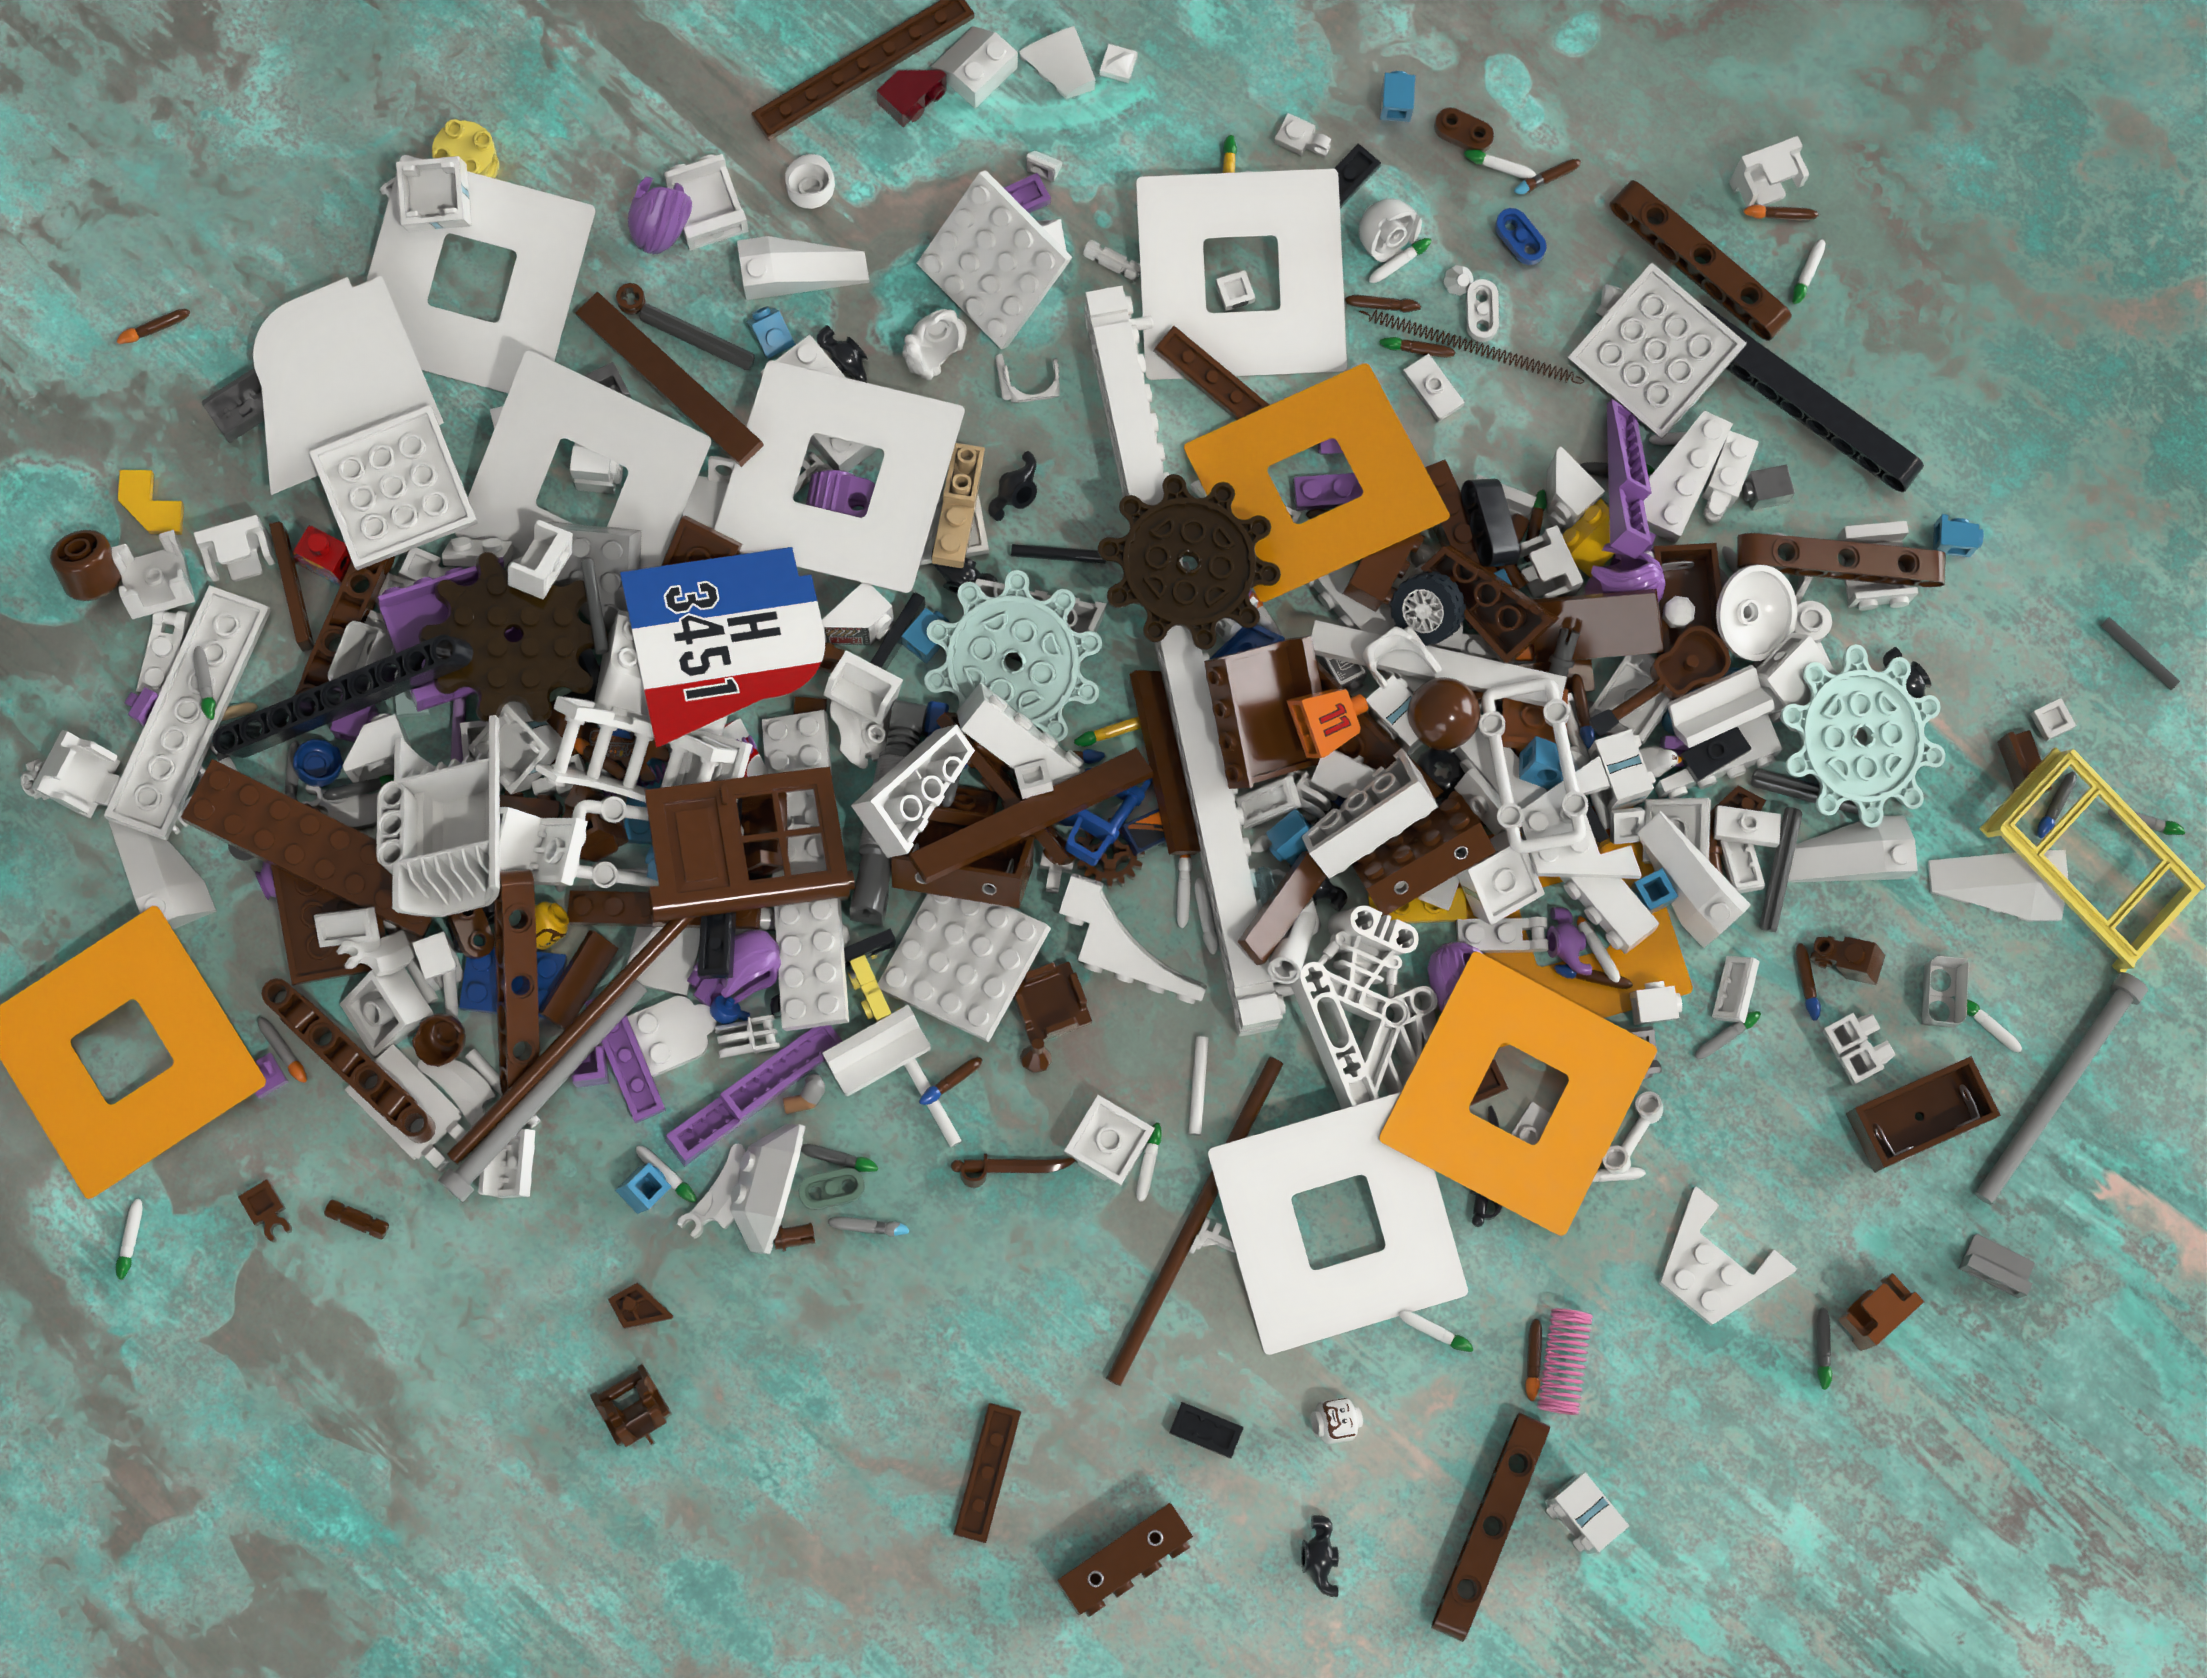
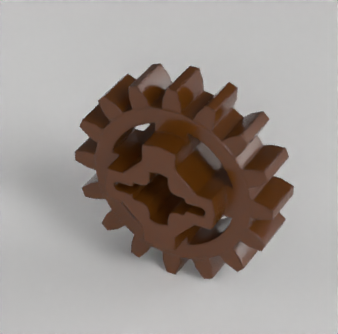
M1119 829V836L1125 840L1123 834ZM1084 830L1086 838L1078 837L1077 843L1091 852H1096L1103 841L1101 840L1098 844L1090 846L1097 837ZM1116 839L1108 847L1112 848L1114 853L1113 859H1107V855L1104 853L1098 862L1103 868V872L1082 860L1077 862V869L1086 868L1084 877L1091 878L1093 876L1096 881H1105L1107 889H1111L1114 881H1117L1119 886L1123 887L1125 877L1131 880L1135 879L1136 875L1133 869H1142L1143 863L1137 859L1143 858L1145 852L1134 856L1129 845H1123ZM1130 861L1123 870L1115 871L1121 863Z

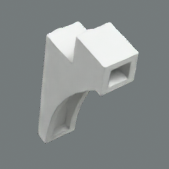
M1761 686L1773 699L1775 709L1737 726L1751 746L1750 752L1698 783L1694 781L1687 768L1660 780L1654 787L1658 798L1662 799L1667 796L1670 799L1680 798L1688 794L1687 789L1698 786L1700 790L1716 784L1717 778L1728 775L1729 779L1736 778L1746 773V768L1757 764L1758 768H1763L1776 762L1775 757L1778 756L1783 748L1772 722L1777 723L1781 721L1780 714L1784 706L1772 689Z
M1075 873L1071 875L1059 913L1066 915L1065 921L1075 925L1083 926L1084 922L1090 923L1078 961L1084 962V968L1097 973H1102L1103 969L1114 972V978L1127 983H1133L1134 979L1146 983V989L1163 994L1164 990L1177 993L1176 998L1187 1003L1194 1004L1195 1000H1203L1207 988L1206 984L1188 978L1168 967L1149 953L1129 933L1109 904L1102 890L1104 883Z

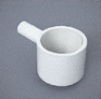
M1802 602L1797 606V620L1793 633L1810 635L1829 661L1821 641L1832 627L1831 614L1819 602Z

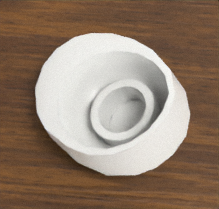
M807 154L795 159L788 166L785 173L786 189L789 198L799 207L810 209L820 207L827 203L833 195L835 188L834 174L829 163L820 155Z

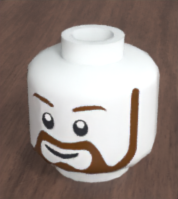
M1348 1398L1319 1402L1316 1411L1311 1413L1313 1433L1326 1444L1354 1440L1357 1436L1358 1428L1363 1426L1360 1408H1355Z

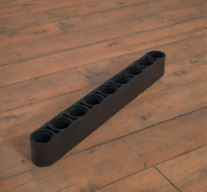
M1703 305L1747 343L1742 351L1726 367L1729 372L1892 489L1905 492L1924 467L1919 457L1713 309Z
M445 634L438 635L223 725L214 733L213 746L220 754L239 758L249 757L464 668L472 659V647L466 640ZM453 647V652L450 656V650Z

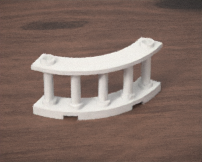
M557 696L554 709L566 715V728L554 766L537 764L535 770L546 776V781L552 785L565 787L566 783L587 786L646 803L644 790H647V788L638 786L636 783L649 741L654 739L650 716L612 706L611 711L594 708L595 702ZM585 721L598 723V726H600L587 772L567 768L580 725H584ZM617 728L633 731L637 737L624 781L600 775L612 733L617 731ZM689 735L669 742L672 751L660 788L675 786L684 754L689 751L701 756L702 766L696 783L710 782L715 766H719L720 762L734 763L737 751L707 736H702L701 741Z

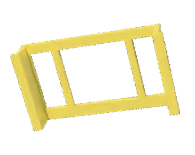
M2057 747L2053 748L1979 828L1988 838L2001 836L2113 951L2118 959L2111 966L2118 973L2134 968L2136 961L2198 892L2206 887L2074 749L2060 752ZM2070 766L2090 788L2035 846L2015 824L2063 771ZM2097 796L2161 860L2107 920L2044 856L2046 851ZM2169 869L2184 886L2139 936L2129 944L2115 927Z

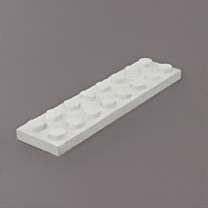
M209 585L104 813L106 819L166 841L168 840L212 743L214 733L221 723L271 612L269 606ZM197 646L204 650L207 657L213 698L216 701L215 717L213 720L206 718L201 709L202 699L193 659L194 649Z

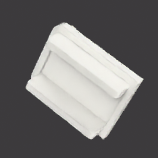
M716 456L709 457L708 477H697L682 517L688 516L712 529H715L731 475L724 476L719 474L715 467L725 465L733 470L735 465L733 459Z

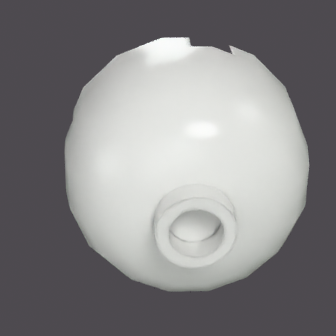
M1394 198L1380 200L1370 205L1363 214L1359 224L1360 241L1366 251L1377 261L1387 262L1403 252L1400 248L1405 246L1408 241L1411 244L1416 241L1421 231L1422 220L1411 206L1401 200Z

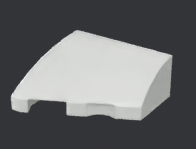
M1075 26L1046 36L1019 51L1021 60L1023 62L1028 61L1039 71V76L1046 82L1054 84L1056 91L1065 99L1095 90L1096 79Z

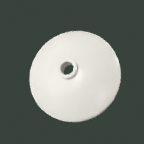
M1750 565L1735 572L1725 583L1720 593L1716 610L1718 631L1725 646L1737 657L1751 661H1762L1794 631L1797 620L1796 596L1790 582L1780 571L1767 565Z

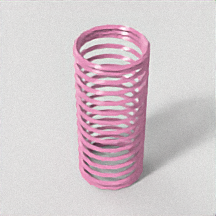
M1553 1308L1550 1310L1553 1318L1549 1321L1554 1325L1548 1327L1552 1332L1547 1334L1552 1340L1546 1342L1550 1346L1545 1349L1549 1355L1544 1356L1545 1360L1549 1362L1543 1364L1547 1369L1542 1371V1374L1547 1377L1540 1379L1545 1383L1540 1386V1389L1545 1392L1538 1394L1543 1399L1537 1402V1408L1554 1413L1578 1415L1580 1403L1558 1400L1544 1395L1581 1399L1580 1395L1561 1393L1546 1389L1545 1387L1579 1392L1583 1391V1389L1559 1385L1546 1380L1583 1384L1582 1380L1558 1377L1548 1374V1372L1580 1377L1585 1376V1374L1561 1370L1548 1365L1585 1369L1584 1365L1559 1362L1550 1358H1564L1580 1362H1586L1587 1359L1562 1355L1549 1350L1588 1354L1585 1350L1552 1344L1566 1343L1588 1347V1343L1563 1340L1552 1335H1563L1588 1340L1590 1337L1587 1335L1562 1332L1553 1328H1567L1590 1332L1591 1329L1564 1325L1555 1322V1320L1591 1325L1593 1316L1581 1311Z

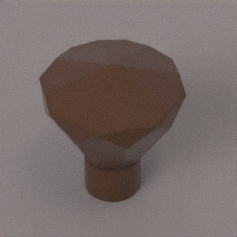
M1033 1039L1031 1045L1024 1048L1020 1055L1022 1066L1033 1073L1046 1071L1052 1062L1051 1053L1044 1046L1045 1043L1042 1039Z

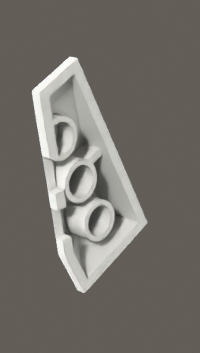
M1904 815L1883 816L1881 824L1874 828L1865 826L1861 821L1796 844L1788 882L1909 879L1918 871L1915 838Z
M108 820L140 914L151 906H157L171 928L176 929L217 911L205 881L168 840L166 841Z

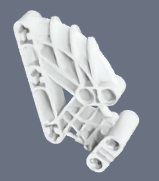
M1365 905L1337 912L1331 916L1328 922V929L1331 934L1330 943L1322 952L1323 956L1318 962L1303 964L1298 980L1290 983L1341 1109L1379 1099L1377 1092L1382 1079L1389 1093L1387 1096L1402 1092L1437 1023L1434 1010L1437 1007L1438 1000L1436 993L1430 987L1420 986L1406 989L1394 995L1398 969L1402 966V960L1397 955L1412 952L1417 947L1419 941L1417 931L1411 925L1398 919L1390 921L1391 916L1389 915L1381 917L1382 912ZM1336 952L1342 954L1341 960L1333 962V967L1340 970L1339 976L1328 972L1323 966L1328 959H1332ZM1380 971H1386L1388 998L1369 990L1371 984L1375 985L1384 981V978L1378 975ZM1310 973L1312 975V979L1309 980L1307 983L1305 977L1308 976ZM1317 990H1318L1319 993H1320V994H1316V995H1312V996H1311V993H1310V992H1314V991H1317ZM1416 994L1422 999L1420 1010L1414 1005V996ZM1319 1000L1325 1005L1337 1034L1338 1042L1336 1047L1330 1042L1318 1013L1317 1004ZM1388 1006L1391 1007L1394 1011V1019L1392 1022L1389 1021L1386 1017V1009ZM1343 1009L1370 1021L1360 1050ZM1394 1046L1403 1065L1399 1076L1391 1059ZM1344 1052V1055L1336 1057V1053ZM1348 1064L1350 1070L1344 1074L1343 1068Z

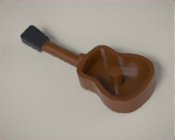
M1693 626L1686 629L1675 641L1671 650L1657 657L1651 665L1650 674L1654 682L1614 709H1607L1591 717L1589 724L1598 736L1602 737L1614 728L1620 719L1661 692L1669 699L1675 700L1693 689L1718 681L1727 673L1731 663L1730 654L1725 644L1707 627Z

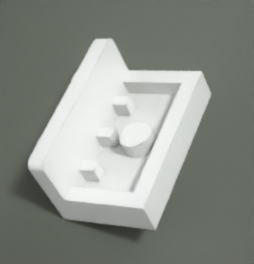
M521 1129L480 1173L478 1187L480 1195L498 1198L530 1197L533 1153L535 1150L534 1130Z

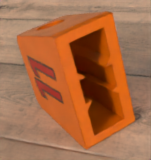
M1330 689L1287 700L1306 758H1324L1359 734L1361 727L1357 716L1368 711V704L1364 696L1357 694L1350 698L1346 689Z

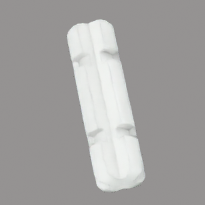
M1089 240L1083 253L1086 258L1092 261L1097 259L1099 260L1098 264L1118 274L1123 272L1125 274L1124 277L1132 281L1137 280L1141 273L1140 263L1134 260L1129 262L1127 261L1128 257L1108 247L1103 249L1101 248L1102 244Z

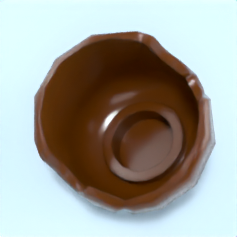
M436 1013L420 1023L418 1031L412 1039V1044L417 1057L426 1065L440 1067L452 1062L460 1055L465 1046L466 1035L462 1023L452 1015Z

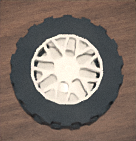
M1428 571L1422 572L1402 582L1399 585V589L1395 590L1394 598L1390 605L1392 607L1391 617L1394 619L1395 627L1398 626L1402 629L1408 626L1412 627L1425 646L1438 644L1452 636L1461 627L1460 624L1465 618L1464 610H1466V604L1463 601V593L1458 589L1459 586L1455 582L1453 583L1447 575L1439 574L1440 572L1435 571L1432 573H1428Z

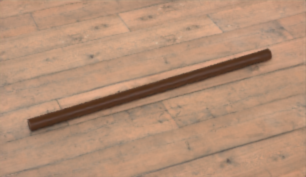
M695 917L670 920L447 1153V1156L459 1165Z
M1273 1057L1268 1058L1226 1143L1248 1136L1284 1065L1281 1061ZM1211 1170L1106 1377L1108 1381L1118 1386L1122 1385L1196 1235L1199 1233L1219 1193L1213 1170Z

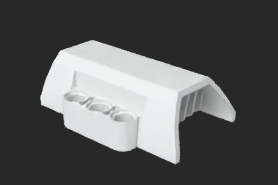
M496 715L489 716L488 752L486 755L480 752L476 760L467 755L462 763L452 759L449 766L443 762H438L437 766H434L420 757L401 737L395 739L394 781L383 785L377 797L376 856L377 861L393 875L392 908L396 912L415 916L445 917L489 906L499 895L500 744L499 718Z

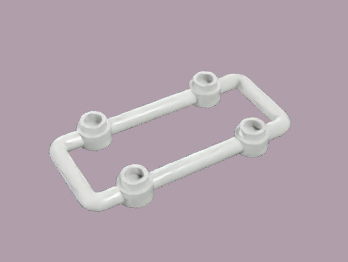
M1538 678L1489 688L1482 696L1483 715L1480 718L1479 727L1481 734L1489 740L1501 807L1497 812V821L1499 826L1507 832L1510 847L1518 853H1530L1579 843L1586 835L1584 816L1588 811V799L1578 789L1566 729V723L1570 718V709L1568 704L1560 699L1557 684L1549 678ZM1546 691L1548 702L1543 710L1546 723L1553 727L1566 795L1562 800V810L1571 819L1573 831L1522 841L1519 828L1523 824V811L1518 805L1514 804L1501 738L1505 731V719L1499 712H1496L1494 700Z
M608 796L602 801L583 800L575 806L572 818L584 821L586 813L599 814L604 821L617 823L624 818L649 821L647 807L626 805L621 798L615 796ZM741 825V833L744 836V829ZM579 855L576 877L591 879L592 883L598 887L608 888L615 883L646 887L659 886L658 881L646 877L647 873L617 870L610 862L599 861L593 866L580 865Z

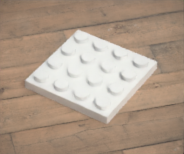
M985 170L979 172L918 260L917 265L1000 349H1004L1010 345L1073 257Z
M1651 262L1569 355L1568 359L1662 439L1742 351L1747 343Z
M431 405L309 451L356 570L478 524Z
M927 894L881 976L878 986L881 992L989 1042L1051 928L1048 924L1010 907Z

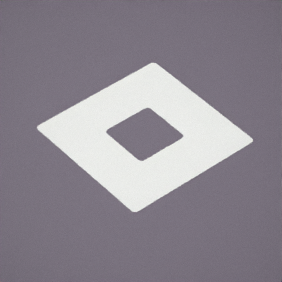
M403 155L400 158V161L421 159L409 155ZM467 171L472 226L409 232L401 225L396 172L367 281L382 276L421 370L509 393L522 357L527 350L534 351L555 361L593 223L595 207L591 204ZM447 234L459 235L516 252L517 258L499 321L492 323L428 304L429 292L443 241Z
M1335 169L1143 176L1137 179L1143 317L1151 316L1153 320V328L1143 330L1145 374L1149 380L1185 379V377L1153 352L1154 348L1173 326L1177 327L1235 376L1342 372L1346 370L1347 352L1338 172ZM1275 236L1278 240L1280 308L1272 311L1208 312L1205 294L1204 240L1207 238Z
M527 350L522 357L468 496L478 524L455 532L456 536L468 537L472 540L497 538L501 541H513L514 554L509 561L512 562L519 557H523L533 542L534 525L537 520L546 523L573 524L538 507L536 504V499L559 441L566 438L627 468L628 476L607 527L640 530V569L661 566L711 446V438L534 351Z
M771 360L765 366L747 424V428L762 441L764 446L742 467L735 462L714 530L742 543L743 545L739 553L747 554L792 547L797 567L909 593L913 589L965 409L961 405ZM813 434L834 437L879 448L884 451V458L869 508L864 517L859 518L797 503L793 500V493L810 438Z
M1401 1092L1219 1145L1208 1151L1261 1344L1266 1354H1275L1398 1317L1401 1311L1414 1312L1467 1295L1468 1287L1435 1170L1383 1144L1379 1138ZM1357 1175L1366 1176L1385 1240V1248L1376 1253L1319 1270H1313L1309 1265L1291 1201L1292 1196L1296 1193Z

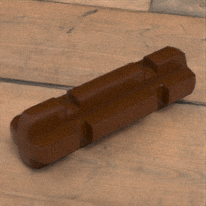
M330 1200L327 1204L324 1215L335 1221L339 1219L342 1224L364 1233L368 1231L369 1235L378 1239H383L389 1229L387 1222L378 1218L374 1220L371 1215L350 1206L344 1207L343 1203L335 1200Z

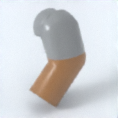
M811 1074L805 1079L806 1084L800 1095L783 1098L786 1114L810 1110L817 1106L825 1092V1083L820 1075Z

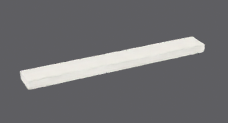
M1315 620L1311 634L1315 655L1366 666L1362 659L1364 649L1370 643L1383 636ZM1432 646L1426 647L1442 668L1436 674H1434L1423 658L1414 651L1398 649L1385 654L1380 659L1376 668L1428 681L1441 677L1453 678L1466 684L1472 691L1481 693L1496 686L1538 678H1549L1557 684L1561 700L1567 678L1561 675ZM1546 691L1507 697L1508 699L1543 707L1548 702Z

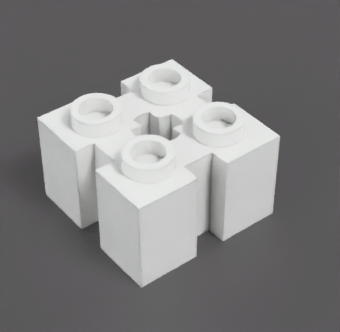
M577 443L573 446L570 473L572 478H575L574 484L577 491L615 494L616 484L621 485L623 466Z

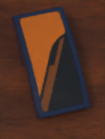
M1159 808L1122 825L1120 828L1134 856L1157 845L1160 846L1166 843Z

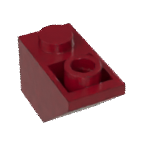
M898 70L876 90L877 104L904 128L910 121H917L924 113L925 107L932 101L937 102L943 97L947 88L946 74L942 70Z

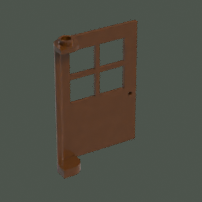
M830 766L644 790L659 886L649 887L648 890L652 926L665 925L666 921L826 899L840 898L841 901L848 899L850 890L855 889L853 871H847ZM813 789L819 826L784 831L778 794ZM771 795L777 832L742 836L736 799ZM821 834L826 871L792 875L786 838ZM778 839L784 876L749 881L743 843Z

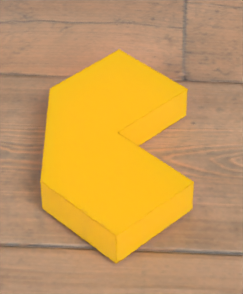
M120 470L119 503L149 534H161L174 530L176 535H182L184 503L182 501H152L154 473L152 470Z

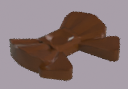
M654 739L649 741L639 773L642 782H653L656 779L646 764L651 758L668 762L670 758L668 748L664 747V745L656 748ZM631 755L622 758V765L626 770Z

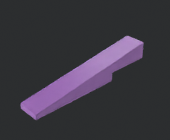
M1611 399L1607 403L1610 546L1636 559L1652 543L1644 506V500L1652 492L1637 417L1622 404Z
M831 1025L811 1028L720 1093L716 1100L669 1132L665 1137V1142L683 1166H687L823 1063L825 1058L822 1053L841 1043L842 1039Z

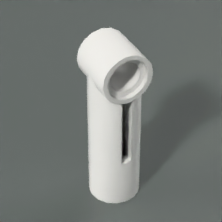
M1313 898L1307 903L1272 953L1268 973L1276 982L1281 984L1294 983L1301 974L1312 935L1316 934L1321 928Z

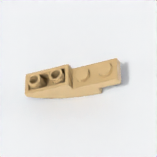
M955 443L943 494V504L932 554V564L964 568L985 454L984 447Z

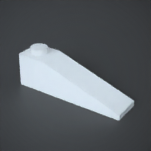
M771 236L737 240L746 301L869 283L865 251Z
M1662 811L1637 833L1655 871L1663 868L1678 895L1672 903V907L1681 925L1703 948L1716 939L1751 906Z
M2047 850L2044 856L2068 879L2066 850ZM2017 852L1928 861L1930 893L1966 904L1973 903L1989 908L1990 911L2017 916L2018 919L2028 922L2062 920L2065 902Z

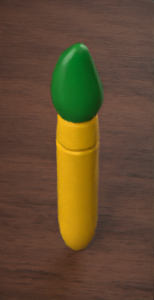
M1230 135L1226 138L1223 145V173H1235L1237 146L1234 136Z
M1139 717L1111 724L1095 731H1087L1076 738L1074 744L1082 747L1091 746L1097 741L1138 730L1141 728Z

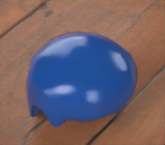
M311 739L300 744L293 756L295 774L305 784L313 787H324L332 784L339 777L344 763L338 747L319 739Z

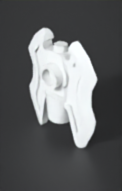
M831 699V718L838 726L841 735L840 751L851 763L865 769L868 766V759L865 756L871 758L873 762L878 761L880 753L886 747L893 706L880 725Z

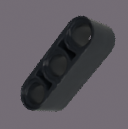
M1495 478L1465 481L1461 488V499L1480 564L1484 567L1515 565L1520 557V547L1501 482Z

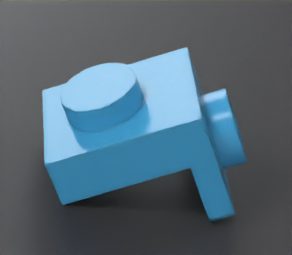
M768 306L760 308L751 314L752 319L746 321L749 328L753 330L767 359L795 345L780 311L775 308L769 309Z

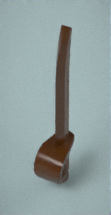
M984 1153V1160L964 1159V1163L958 1159L954 1160L951 1163V1169L954 1172H960L961 1179L965 1185L971 1188H978L986 1181L987 1173H1050L1064 1169L1076 1162L1074 1158L1053 1160L987 1159V1153ZM965 1173L983 1174L978 1178H969Z

